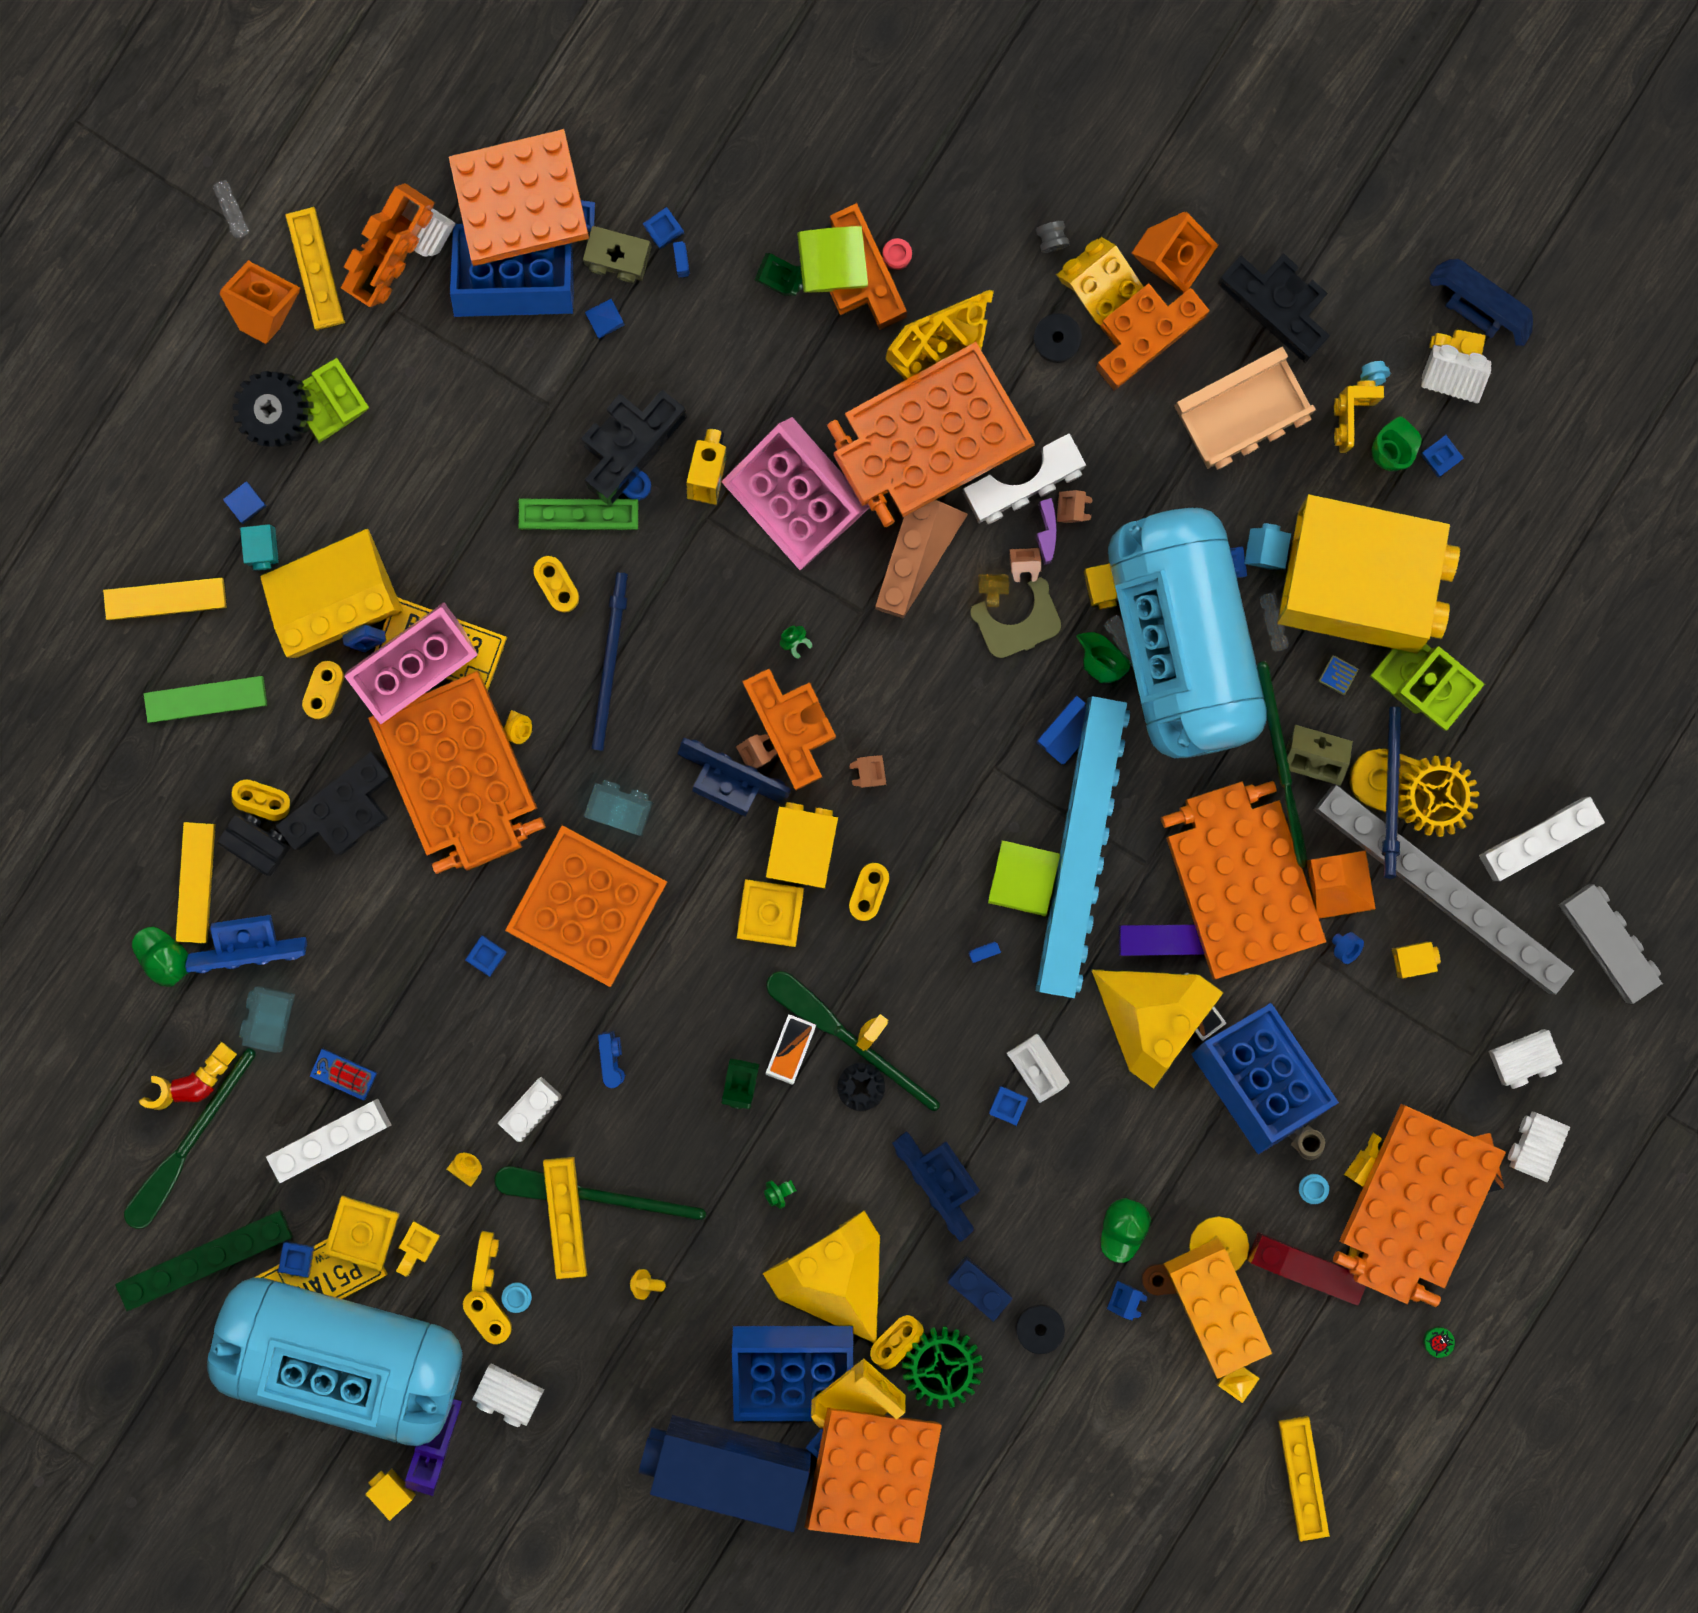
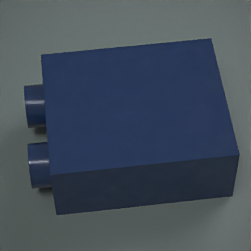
M672 1415L667 1431L654 1427L651 1428L638 1473L654 1477L650 1492L652 1496L794 1532L810 1472L811 1452Z

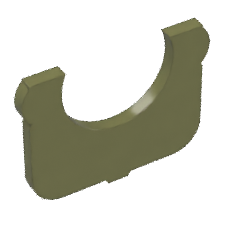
M1039 577L1035 582L1030 581L1027 583L1034 595V607L1028 618L1021 623L1006 625L997 622L988 613L985 601L971 606V617L978 623L989 652L993 656L1005 658L1022 650L1027 651L1034 648L1036 644L1050 639L1059 633L1061 620L1048 594L1049 585L1042 577Z

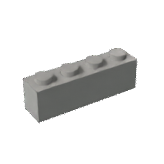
M1588 884L1558 905L1624 1001L1634 1004L1663 984L1659 979L1661 972L1653 961L1645 959L1641 953L1644 948L1640 941L1634 935L1630 937L1624 927L1627 926L1626 921L1618 911H1612L1607 903L1610 899L1604 889L1600 886L1596 887L1594 884Z

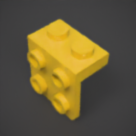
M1103 237L1090 242L1083 253L1077 258L1066 262L1063 269L1056 274L1062 284L1076 293L1098 325H1101L1107 316L1143 288L1142 283L1117 246Z
M1359 381L1357 385L1347 386L1339 394V398H1335L1334 415L1339 416V428H1335L1334 443L1335 446H1339L1340 453H1346L1354 447V406H1375L1384 398V386H1376V381Z

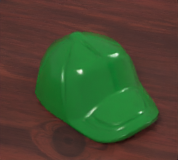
M1397 417L1393 419L1374 438L1372 445L1373 460L1380 468L1386 471H1398L1408 468L1414 462L1422 441L1420 433L1405 418Z
M1095 632L1076 635V638L1085 650L1083 659L1084 670L1100 683L1115 682L1129 671V659L1103 635Z
M147 927L135 935L132 941L134 954L146 975L159 986H174L189 973L186 972L185 968L188 952L179 942L163 930L156 927Z
M1122 1198L1109 1206L1105 1214L1101 1237L1102 1252L1109 1260L1124 1263L1133 1258L1149 1231L1151 1222L1150 1214L1144 1204Z

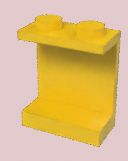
M786 802V807L779 806L766 877L825 888L838 817H833L832 810L816 808L815 813L803 811L804 805Z
M862 1359L812 1399L811 1418L819 1428H824L827 1408L829 1407L881 1415L889 1413L897 1420L905 1413L906 1395L869 1362Z

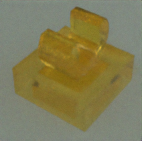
M979 574L978 589L979 593H987V607H999V595L1009 594L1008 575Z

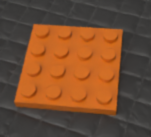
M564 129L449 156L473 266L589 239Z
M562 825L505 931L603 984L612 987L668 882Z
M828 1407L804 1527L814 1531L919 1543L942 1425L933 1421L899 1417L896 1420L893 1416Z

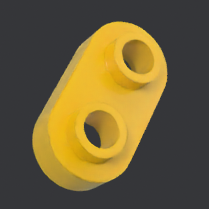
M545 556L540 558L534 566V576L548 601L559 612L565 613L574 610L579 603V593L564 566L555 557ZM547 567L555 569V574L552 577L544 575ZM564 592L570 595L567 603H561L559 600V596Z
M323 661L315 667L302 702L303 709L308 716L314 719H324L332 713L344 681V672L338 664L332 661ZM327 670H330L333 675L330 681H324L323 673ZM316 698H320L322 701V706L319 709H314L312 706Z
M241 780L232 788V803L241 811L271 821L282 820L289 814L290 798L282 790L252 780ZM243 797H250L251 799L248 800V801H246V800H243L242 798H243ZM277 806L279 809L273 810L270 807Z
M870 863L863 867L849 903L851 914L858 920H870L878 913L889 883V873L883 865ZM872 872H877L880 875V881L876 884H872L868 879L869 874ZM862 900H867L870 903V908L866 912H862L858 908V904Z
M481 1232L472 1281V1291L485 1292L486 1287H492L494 1269H489L491 1257L496 1258L499 1247V1240L494 1239V1233Z
M487 1290L485 1292L470 1291L463 1301L464 1312L487 1342L491 1344L503 1343L512 1331L510 1319ZM474 1300H480L483 1303L482 1310L474 1309ZM498 1324L501 1327V1333L493 1334L490 1329L491 1325Z
M909 1315L900 1317L872 1345L870 1351L872 1361L882 1369L895 1367L906 1356V1353L913 1349L912 1344H918L921 1341L920 1336L924 1333L922 1324Z

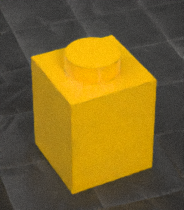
M1110 563L1085 569L1084 576L1091 606L1099 605L1100 610L1117 606L1116 601L1118 598Z
M1426 941L1392 948L1398 978H1407L1438 971L1437 964L1441 963L1440 954L1437 946L1433 947L1432 942Z
M393 1469L389 1470L386 1474L382 1470L368 1482L371 1488L366 1492L367 1497L389 1521L416 1496L411 1489L404 1488L405 1482Z

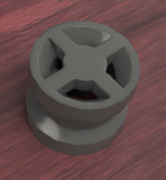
M1064 221L1050 222L1035 229L1037 236L1042 241L1040 245L1041 253L1054 252L1070 245L1069 239L1064 235Z

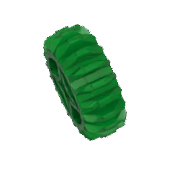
M943 1326L942 1335L937 1336L935 1327L930 1328L932 1337L927 1338L926 1334L923 1333L920 1336L922 1343L912 1344L916 1351L906 1353V1357L912 1359V1361L902 1362V1368L911 1369V1371L903 1374V1379L914 1380L907 1388L909 1391L919 1388L915 1395L917 1400L922 1399L926 1394L925 1403L927 1406H930L935 1398L937 1399L938 1409L943 1408V1400L948 1399L950 1408L955 1407L954 1397L957 1396L959 1401L964 1403L966 1399L962 1393L963 1391L970 1395L975 1393L974 1389L969 1385L970 1383L980 1385L981 1380L973 1376V1374L983 1373V1367L974 1365V1363L982 1361V1356L978 1354L971 1355L978 1347L975 1343L968 1347L965 1346L970 1339L967 1334L961 1340H958V1329H954L952 1336H947L948 1328ZM941 1344H949L958 1348L965 1357L951 1358L946 1356ZM933 1347V1361L924 1365L923 1368L917 1369L921 1355L928 1348ZM939 1353L945 1365H951L950 1369L947 1368V1381L944 1380L940 1370H934L935 1366L938 1367ZM967 1366V1372L962 1382L952 1388V1374L961 1370V1367ZM935 1377L939 1379L944 1391L928 1387L920 1378Z

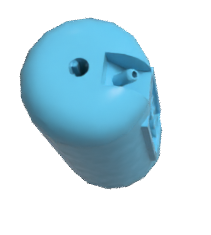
M1182 508L1156 513L1123 525L1112 536L1109 543V562L1144 718L1147 724L1146 727L1153 746L1162 754L1172 758H1189L1235 748L1255 740L1266 724L1267 709L1228 537L1221 520L1211 511L1203 508Z
M253 1277L239 1283L229 1292L224 1301L214 1328L213 1340L207 1358V1371L211 1382L218 1391L231 1398L400 1444L420 1446L433 1440L440 1433L446 1422L458 1385L463 1354L459 1340L455 1335L439 1325H430L428 1322L285 1283L274 1282V1280Z

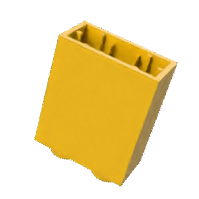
M1308 494L1297 515L1277 624L1418 654L1430 637L1442 639L1448 623L1450 604L1437 601L1440 580L1452 582L1459 562L1460 547L1447 544L1450 524Z

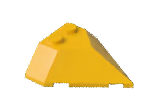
M985 291L905 325L887 349L885 359L904 380H907L974 342H977L980 349H982L988 321L984 319L987 302H992L994 291Z
M1092 969L1129 1071L1154 1089L1224 992L1201 975Z
M864 1210L841 1224L839 1229L792 1258H786L765 1271L763 1275L779 1300L835 1326H853V1334L875 1343L877 1339L880 1235Z

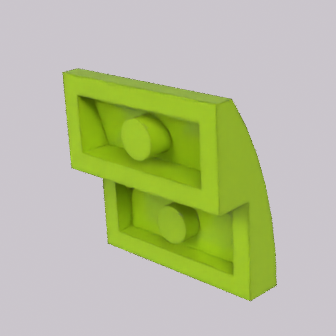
M862 226L825 228L797 233L804 293L832 292L835 289L865 288L868 286Z
M337 358L311 373L312 376L302 381L305 384L302 389L309 390L311 394L310 397H307L308 402H313L314 408L308 411V414L314 415L313 421H307L306 424L310 427L309 429L318 443L338 432L369 409V406Z
M1002 840L988 903L1046 916L1060 854Z

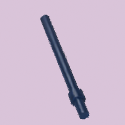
M616 572L613 596H610L608 608H611L592 750L603 751L622 614L623 610H626L628 600L625 597L628 574Z
M1400 707L1389 708L1385 840L1382 841V855L1385 856L1384 877L1388 879L1396 878L1397 856L1400 855V842L1397 840L1401 735Z

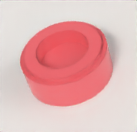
M899 238L888 241L882 252L884 263L894 270L907 267L912 259V249L909 243Z

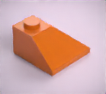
M1182 212L1148 228L1132 251V254L1146 269L1180 292L1185 293L1212 256L1218 244L1189 213Z
M248 260L220 290V296L239 330L267 344L281 328L300 292V287Z
M1366 850L1306 861L1313 903L1319 919L1376 909Z

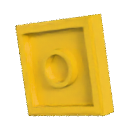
M745 879L737 939L796 947L804 888Z
M341 1196L323 1254L381 1272L400 1213Z

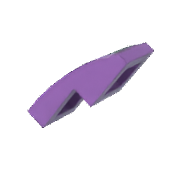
M1052 498L1042 500L1038 504L1046 531L1036 535L1044 565L1051 562L1056 544V517Z

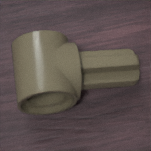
M1309 1125L1301 1127L1288 1136L1293 1141L1291 1146L1304 1159L1315 1160L1324 1151L1325 1139L1323 1135ZM1306 1138H1315L1319 1142L1320 1148L1315 1152L1306 1151L1302 1145Z

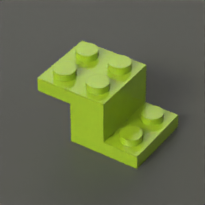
M1427 644L1423 646L1418 654L1392 648L1370 675L1374 681L1414 714L1422 712L1444 731L1449 729L1485 685L1441 647L1431 648Z

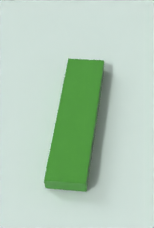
M519 499V529L638 530L639 501L638 499H617L610 507L601 499Z
M263 676L144 693L148 723L267 706Z

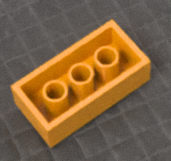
M1218 1238L1164 1263L1208 1363L1217 1379L1272 1354L1226 1249Z

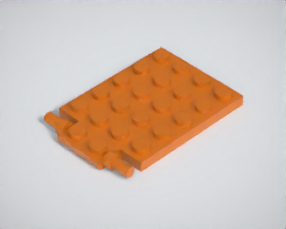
M977 342L846 412L845 417L856 434L857 440L852 441L850 436H846L838 420H833L827 425L836 441L834 445L837 451L834 452L833 456L861 505L868 504L871 511H876L884 527H888L895 522L886 506L887 500L884 494L889 492L902 517H905L1035 446L1034 440Z
M479 671L421 695L381 725L374 716L368 718L426 855L433 854L451 845L456 847V850L449 853L450 856L432 863L436 874L453 867L458 869L464 866L466 871L522 848L520 842L528 839L527 835L546 828L542 817L525 824L520 822L512 825L511 823L512 819L538 808Z
M1243 781L1225 786L1186 799V806L1180 807L1178 812L1161 817L1164 828L1180 823L1185 825L1192 823L1194 827L1193 829L1166 837L1213 980L1326 943L1303 869L1296 860L1292 836L1280 800L1254 809L1250 805V803L1258 801L1259 797L1277 792L1274 781L1257 786L1251 784L1245 787Z
M1401 1104L1339 1240L1350 1247L1364 1252L1362 1258L1358 1256L1353 1258L1337 1251L1333 1256V1262L1348 1268L1349 1272L1354 1274L1355 1282L1402 1303L1408 1304L1409 1300L1415 1302L1422 1301L1437 1307L1441 1297L1425 1290V1287L1417 1282L1419 1278H1422L1442 1288L1446 1287L1506 1152Z

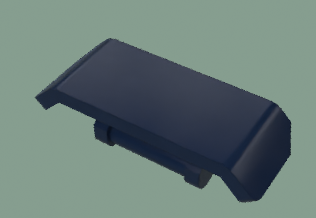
M1449 259L1436 266L1429 277L1431 286L1446 285L1455 291L1445 307L1450 310L1453 309L1483 330L1489 338H1492L1503 325L1513 332L1516 346H1524L1533 327L1532 311L1527 306L1460 259ZM1460 298H1465L1467 301H1469L1474 306L1482 310L1495 321L1492 323L1483 315H1481L1473 308L1468 306L1466 303L1461 301Z

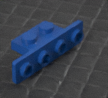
M271 915L212 923L210 928L215 950L188 954L185 968L186 972L206 973L216 968L234 969L244 964L255 963L263 965L272 960H295L305 955L307 940L306 937L277 941Z

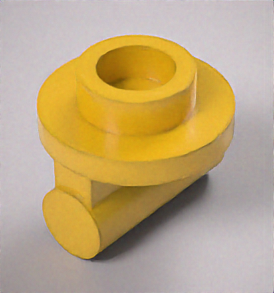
M513 710L510 711L504 726L508 740L515 744H522L530 737L532 721L528 716Z
M459 1153L446 1170L471 1187L480 1175L482 1165L474 1155Z
M645 1269L637 1270L630 1281V1289L636 1299L640 1300L646 1299L651 1291L662 1292L666 1287L663 1280L651 1279L650 1273Z

